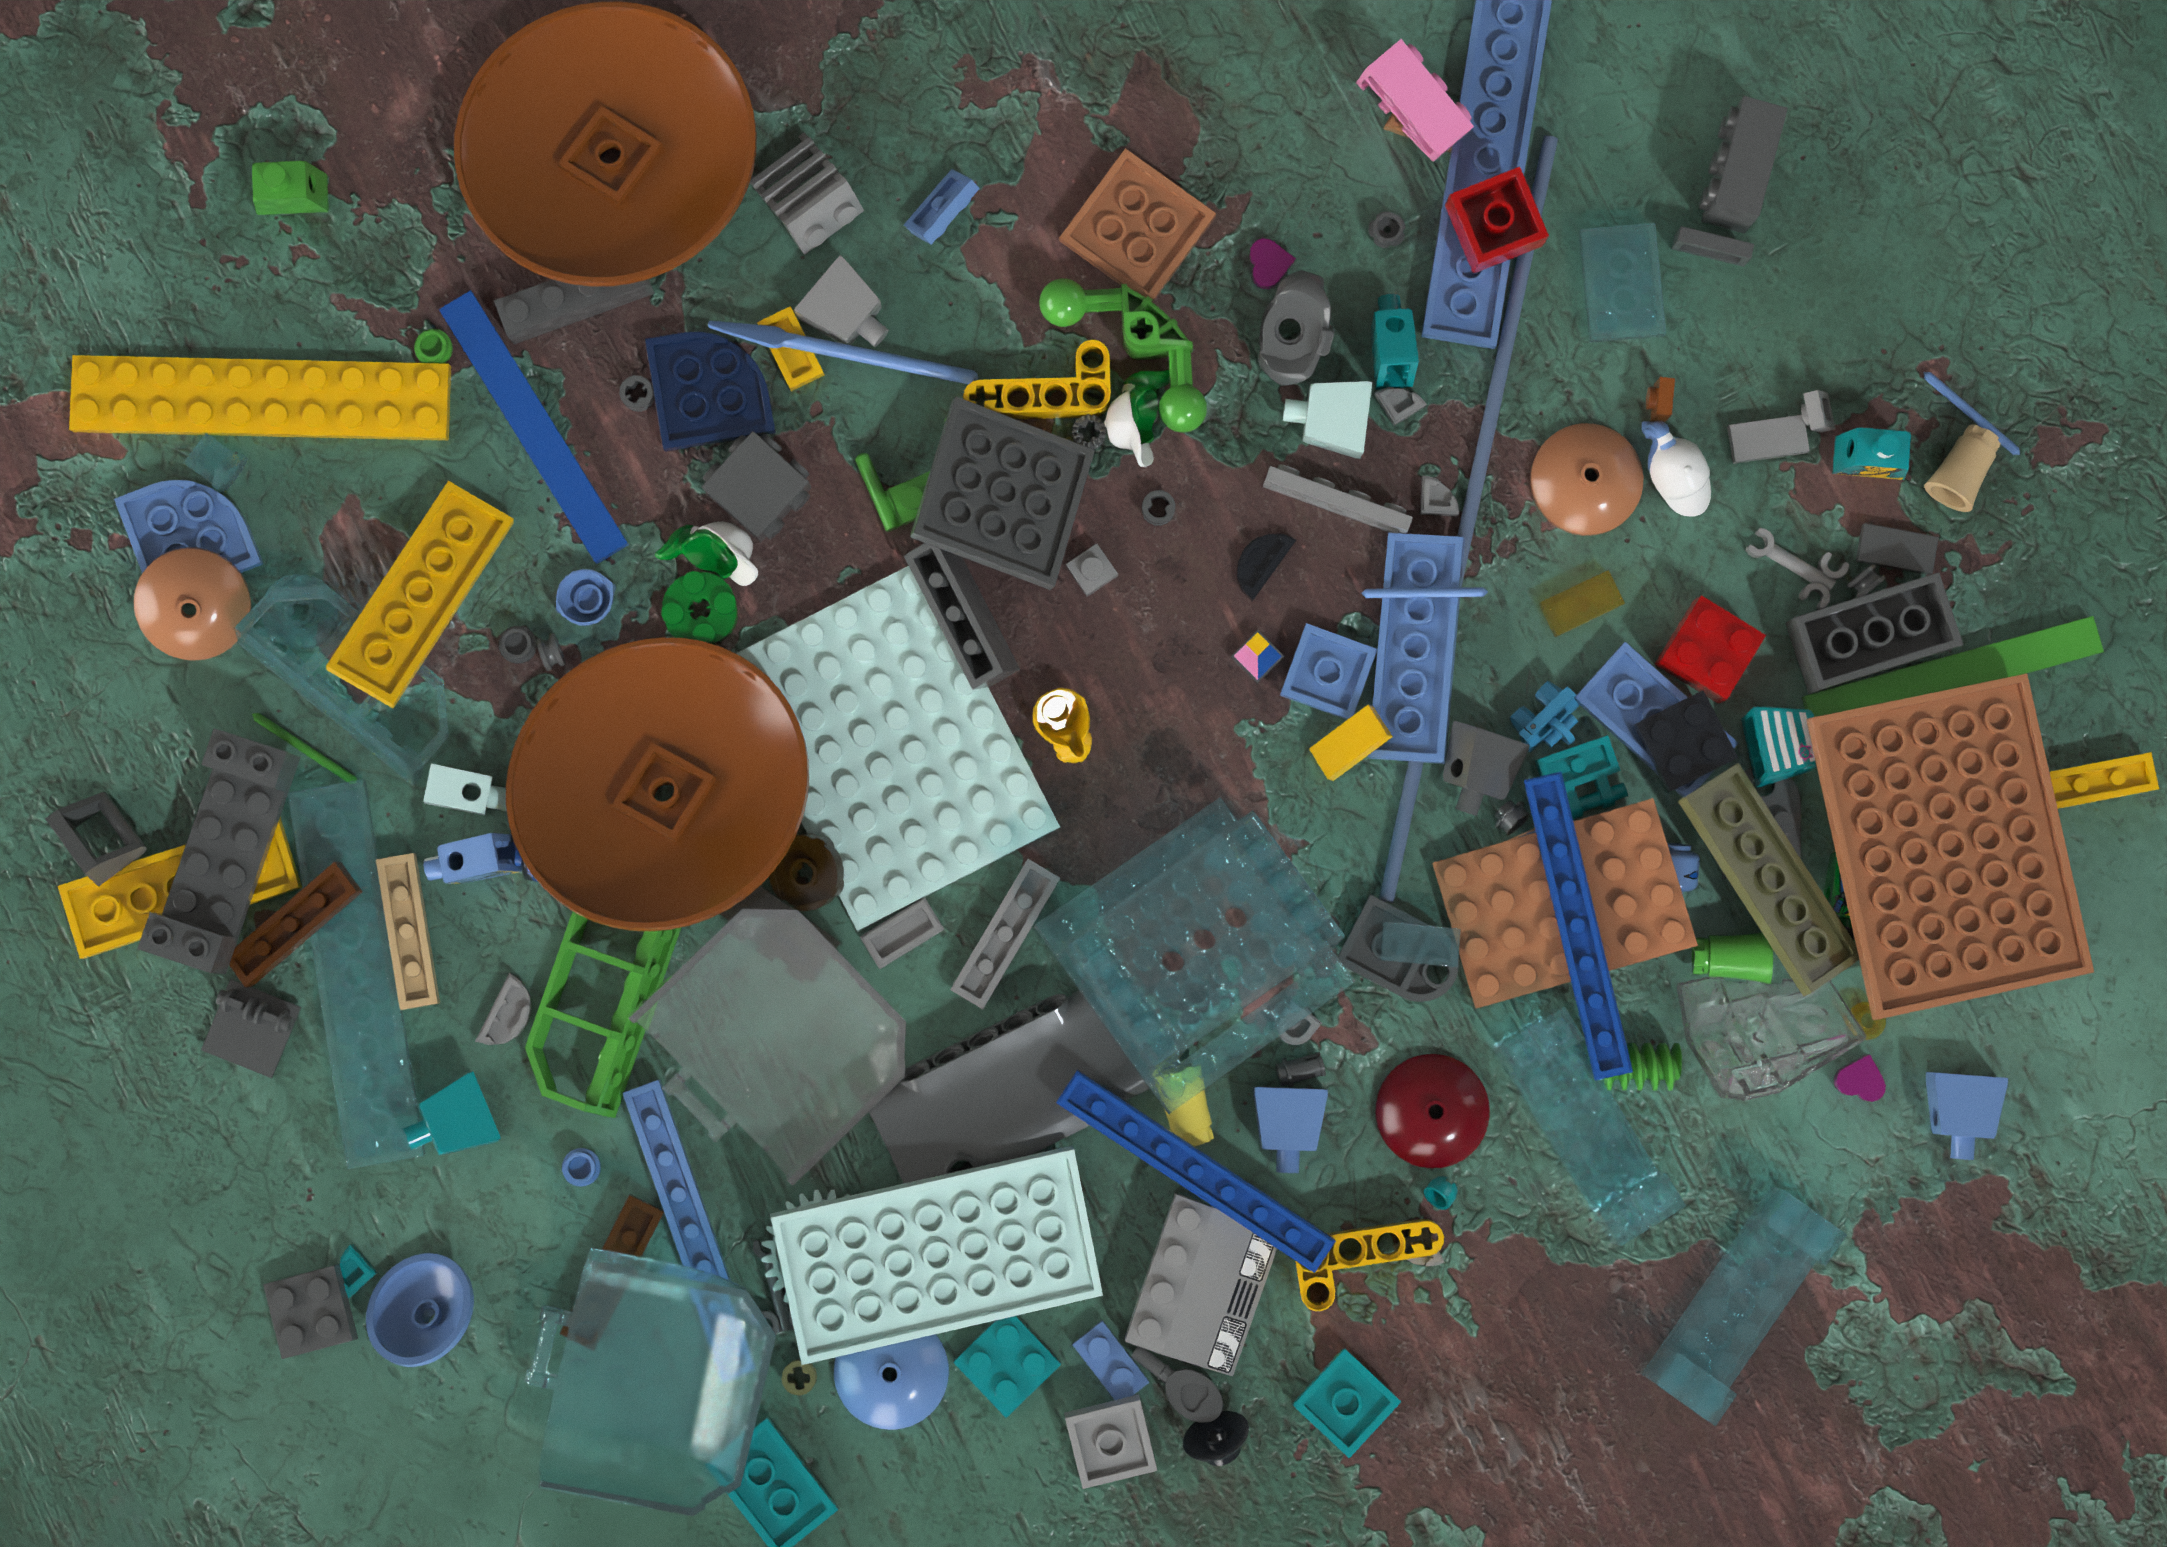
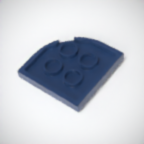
M684 332L645 339L662 445L665 452L737 440L741 435L748 437L752 431L758 436L776 433L771 399L765 378L753 358L740 347L724 337L705 332Z

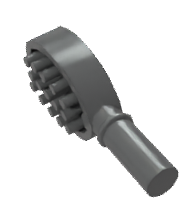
M1138 1346L1130 1357L1154 1374L1157 1380L1160 1379L1165 1384L1168 1401L1179 1414L1199 1423L1211 1422L1220 1416L1223 1407L1222 1397L1211 1379L1193 1369L1173 1370L1169 1367V1364L1166 1365L1145 1348Z

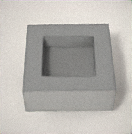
M1820 390L1803 393L1805 404L1801 405V412L1806 426H1810L1812 431L1820 433L1834 430L1835 424L1828 393Z
M1095 544L1066 564L1067 569L1086 597L1118 577V573L1098 544Z

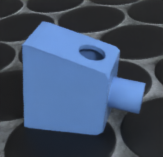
M1926 1072L1931 1130L1933 1134L1952 1135L1950 1158L1974 1160L1975 1137L1995 1138L2008 1078Z
M1253 1086L1261 1149L1277 1150L1276 1172L1299 1173L1300 1151L1317 1150L1328 1097L1327 1089Z

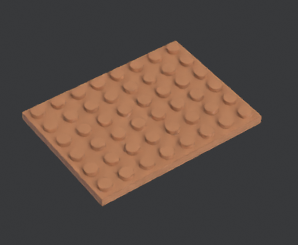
M2028 674L1806 719L1872 1020L2094 973Z

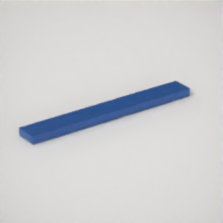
M470 290L440 308L439 311L594 562L599 564L628 546L627 540L474 293Z
M1562 772L1524 780L1525 789L1594 1080L1632 1073L1633 1068Z
M1078 1069L1057 1099L1056 1103L1312 1272L1315 1273L1336 1242L1333 1237Z

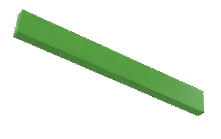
M2094 616L1809 694L1803 696L1802 701L1804 708L1811 710L1814 717L2028 674L2100 654L2104 650Z

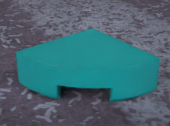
M353 1244L349 1245L341 1256L340 1268L349 1299L378 1272Z

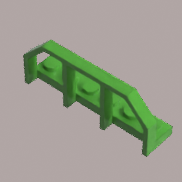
M572 911L525 1050L542 1096L584 1112L615 1118L623 1097L622 1093L626 1089L681 928L644 931L642 938L637 944L634 962L630 963L579 945L588 919ZM576 952L630 971L624 982V991L618 1008L612 1016L610 1029L557 1010ZM553 1018L607 1037L606 1043L599 1053V1063L593 1080L587 1088L585 1102L557 1091L543 1052V1046Z

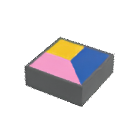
M1257 630L1230 658L1258 684L1284 658V655Z

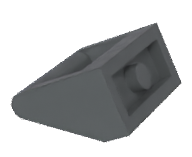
M101 792L60 808L45 818L84 874L98 887L147 850L145 844L106 792ZM98 811L103 813L126 845L100 857L95 856L76 829Z

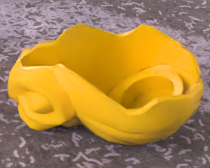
M1060 687L1038 698L1033 707V724L1037 732L1046 741L1053 744L1059 760L1065 763L1083 762L1090 753L1092 746V736L1089 732L1090 715L1084 697L1072 689Z

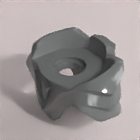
M1302 270L1290 274L1280 282L1274 298L1264 310L1260 326L1258 362L1261 369L1279 385L1287 386L1305 381L1314 372L1320 356L1329 354L1335 329L1330 325L1331 306L1324 291V279L1321 276ZM1292 318L1300 324L1301 332L1299 336L1294 339H1286L1280 334L1279 325L1284 319Z

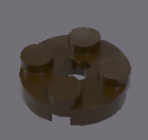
M809 833L796 835L788 852L769 876L771 887L776 896L782 901L786 900L789 904L795 906L792 908L799 911H811L821 908L832 902L836 895H839L844 889V867L833 841L828 837H819ZM804 862L813 870L810 882L807 877H801L799 874V870L804 868Z

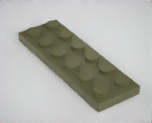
M1739 763L1678 801L1803 997L1811 994L1859 960L1855 942Z

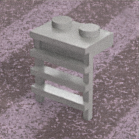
M804 132L798 136L801 141L800 144L754 177L752 174L749 184L784 224L797 247L805 255L813 248L821 245L844 225L853 221L864 209L845 177H842L836 167L830 163L825 154L817 148L813 140ZM811 154L813 155V156H811L809 159H807L805 162H803L801 165H799L797 168H795V169L792 170L790 173H788L786 176H784L782 179H780L778 182H776L774 185H772L770 188H768L767 190H765V188H767L768 186H770L772 183H774L776 180H778L780 177H782L784 174H786L788 171H790V170H791L792 168H794L796 165H798L799 163H801L803 160H805V159H806L807 157H809ZM824 167L822 171H820L818 174H816L814 177H812L798 189L793 191L779 203H776L778 200L783 198L785 195H787L789 192H791L793 189H795L797 186H799L801 183H803L805 180H807L809 177H811L813 174H815Z

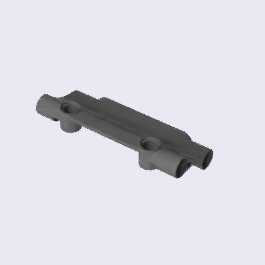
M1101 979L1072 993L1070 997H1067L1065 994L1050 996L907 1067L899 1075L898 1082H893L863 1097V1100L903 1183L1032 1155L1090 1126L1056 1103L1077 1069L1125 1101L1155 1087V1082L1105 981ZM958 1161H967L966 1165L961 1168H952L953 1164Z

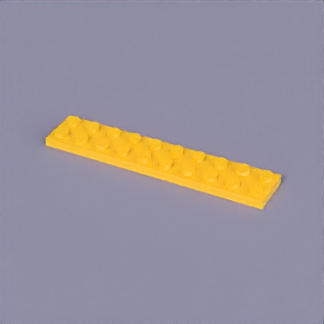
M72 355L69 430L87 433L449 441L451 365L446 363Z

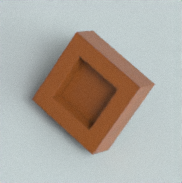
M1659 377L1653 387H1648L1646 409L1651 410L1650 421L1666 422L1672 416L1675 378Z

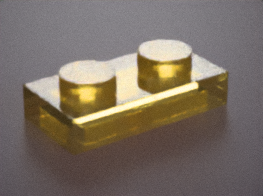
M1609 570L1539 603L1555 637L1625 604Z

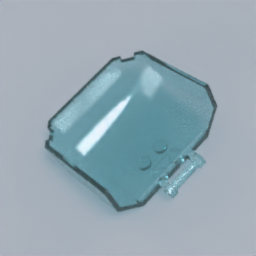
M590 1247L580 1275L572 1312L549 1305L541 1307L539 1319L542 1320L538 1342L532 1367L527 1369L524 1380L529 1385L554 1390L546 1421L538 1468L539 1488L695 1516L704 1510L706 1504L725 1492L729 1494L741 1486L776 1334L747 1289L737 1283L699 1269L675 1263ZM557 1325L567 1326L568 1331L558 1374L548 1373L547 1367Z

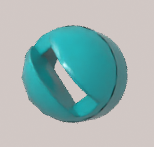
M1447 1176L1434 1178L1423 1191L1427 1201L1441 1210H1447L1452 1205L1458 1192L1455 1182L1451 1185L1446 1181Z

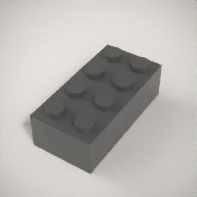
M1940 573L1801 615L1785 623L1808 694L1943 653L1963 645Z

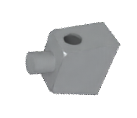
M841 255L794 309L796 317L802 322L843 344L852 345L860 335L876 347L889 332V329L874 318L882 308L881 301Z

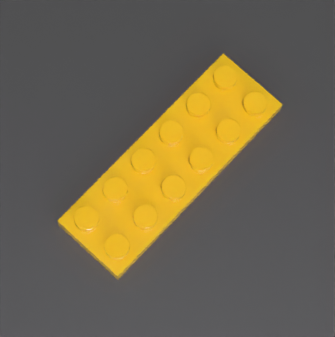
M448 481L327 663L326 670L389 707L394 708L514 524V518Z
M281 817L250 905L302 888ZM186 844L133 861L99 887L88 876L58 886L80 959L140 941L149 913H163Z

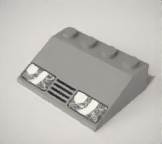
M1175 1193L1124 1337L1125 1342L1233 1377L1277 1248L1212 1205Z

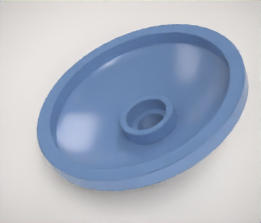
M433 1253L414 1255L393 1266L376 1285L367 1306L366 1329L374 1349L388 1361L405 1367L423 1366L447 1354L460 1341L471 1320L474 1307V1293L468 1275L462 1267L450 1258ZM435 1314L433 1320L429 1322L430 1317Z
M936 1334L835 1358L834 1362L835 1386L844 1406L863 1423L887 1430L910 1427L929 1416L944 1396L949 1377L947 1354ZM887 1367H893L897 1371V1378L893 1381L886 1380L883 1376V1370Z

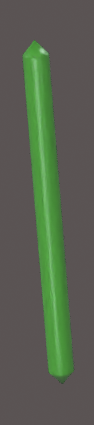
M260 713L252 714L255 722L351 785L358 784L356 776Z

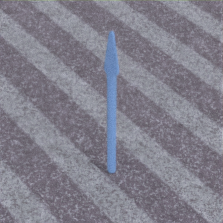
M722 321L708 322V327L769 348L786 347L964 384H970L978 380V374L970 369L788 333L776 326Z

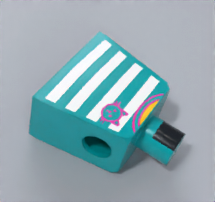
M1753 707L1741 719L1756 787H1762L1810 772L1817 767L1806 719L1814 717L1811 710Z

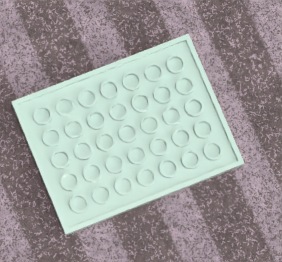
M909 566L736 653L754 664L772 680L789 702L801 726L809 759L808 799L801 822L807 833L819 837L825 836L833 841L844 867V889L839 894V897L857 931L1060 828L988 687L972 690Z

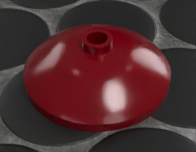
M1422 1054L1401 1062L1386 1076L1377 1094L1375 1117L1383 1141L1395 1155L1412 1165L1435 1169L1457 1164L1475 1151L1487 1131L1490 1106L1485 1087L1479 1077L1466 1064L1446 1055ZM1434 1104H1438L1442 1109V1114L1438 1119H1432L1428 1113L1429 1108Z

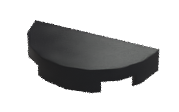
M1267 534L1255 538L1244 548L1237 563V579L1242 592L1252 602L1292 548L1296 539L1285 534Z

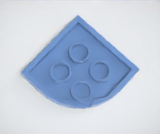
M168 480L148 485L114 499L142 573L159 556L175 549L187 547L203 548L218 553L228 559L240 573L264 564L251 529L241 511L227 497L210 487L193 481Z

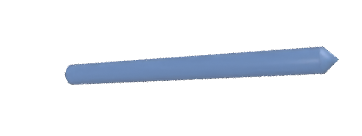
M1923 372L1924 379L1978 426L1995 433L1999 437L1998 440L2001 445L2012 455H2020L2019 447L1934 374Z
M1483 587L1365 589L1361 594L1365 598L1484 597L1488 591Z

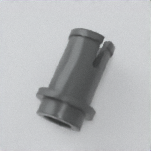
M1320 1052L1289 1061L1286 1058H1282V1063L1275 1064L1280 1086L1288 1085L1289 1088L1294 1086L1293 1083L1326 1075Z

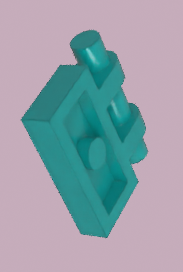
M1608 735L1535 760L1540 776L1562 772L1573 819L1582 817L1583 812L1602 806L1604 809L1614 806L1615 801L1628 797V792L1623 782L1610 787L1607 779L1608 775L1621 771ZM1594 781L1596 792L1578 798L1575 787Z

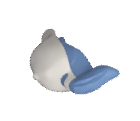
M1643 421L1642 433L1646 439L1652 440L1648 455V470L1656 489L1676 513L1683 516H1698L1704 513L1710 503L1711 485L1709 479L1710 469L1701 450L1695 443L1687 439L1673 437L1665 422Z

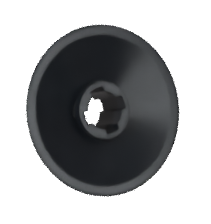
M1222 1411L1220 1416L1211 1422H1194L1184 1435L1183 1448L1190 1457L1198 1461L1207 1462L1213 1466L1226 1465L1235 1460L1240 1454L1241 1447L1249 1433L1248 1421L1237 1412Z

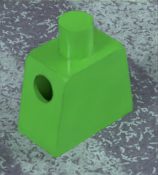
M307 161L260 162L252 164L253 202L257 215L329 212L328 175ZM309 183H312V191L310 190Z

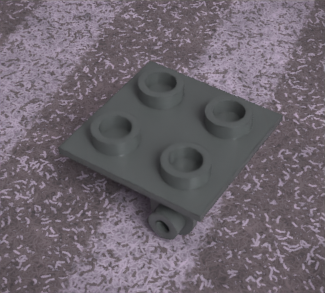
M230 979L226 991L221 990L217 996L216 1004L219 1005V1008L201 1050L273 1078L302 1007L255 988L244 987L242 983Z

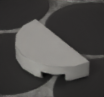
M512 973L508 974L475 1042L486 1045L504 1044L518 1037L528 1025L532 1012L531 996L524 983Z

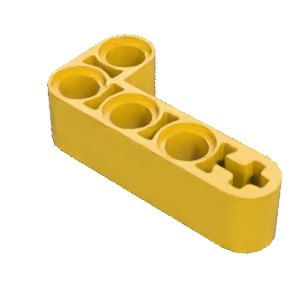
M1088 340L1083 342L1076 352V377L976 380L967 385L964 390L963 399L976 404V401L973 400L977 398V393H984L986 399H997L996 391H1002L1001 402L1003 408H997V400H986L984 407L1013 419L1080 418L1087 414L1095 415L1096 417L1101 416L1107 411L1110 404L1109 351L1102 342ZM1089 352H1096L1103 358V362L1096 368H1089L1082 362L1083 356ZM1090 389H1097L1104 395V399L1098 405H1089L1083 399L1084 393ZM1052 390H1060L1067 399L1060 406H1051L1045 400L1046 395ZM1014 391H1023L1027 394L1029 400L1022 407H1014L1008 402L1009 395Z
M1418 1219L1327 1233L1336 1242L1315 1273L1295 1261L1302 1301L1307 1308L1313 1311L1326 1310L1333 1304L1335 1286L1332 1270L1436 1254L1444 1244L1442 1229L1436 1222L1430 1219ZM1428 1227L1431 1233L1437 1234V1237L1431 1240V1247H1424L1421 1241L1411 1242L1410 1245L1413 1249L1405 1252L1406 1241L1401 1232L1402 1230L1409 1229V1237L1421 1235V1228ZM1393 1233L1398 1237L1399 1246L1394 1252L1384 1253L1378 1249L1377 1240L1382 1234ZM1347 1238H1353L1361 1245L1359 1255L1352 1259L1343 1257L1339 1252L1341 1242ZM1315 1282H1321L1329 1289L1327 1299L1320 1303L1311 1301L1307 1296L1308 1287Z

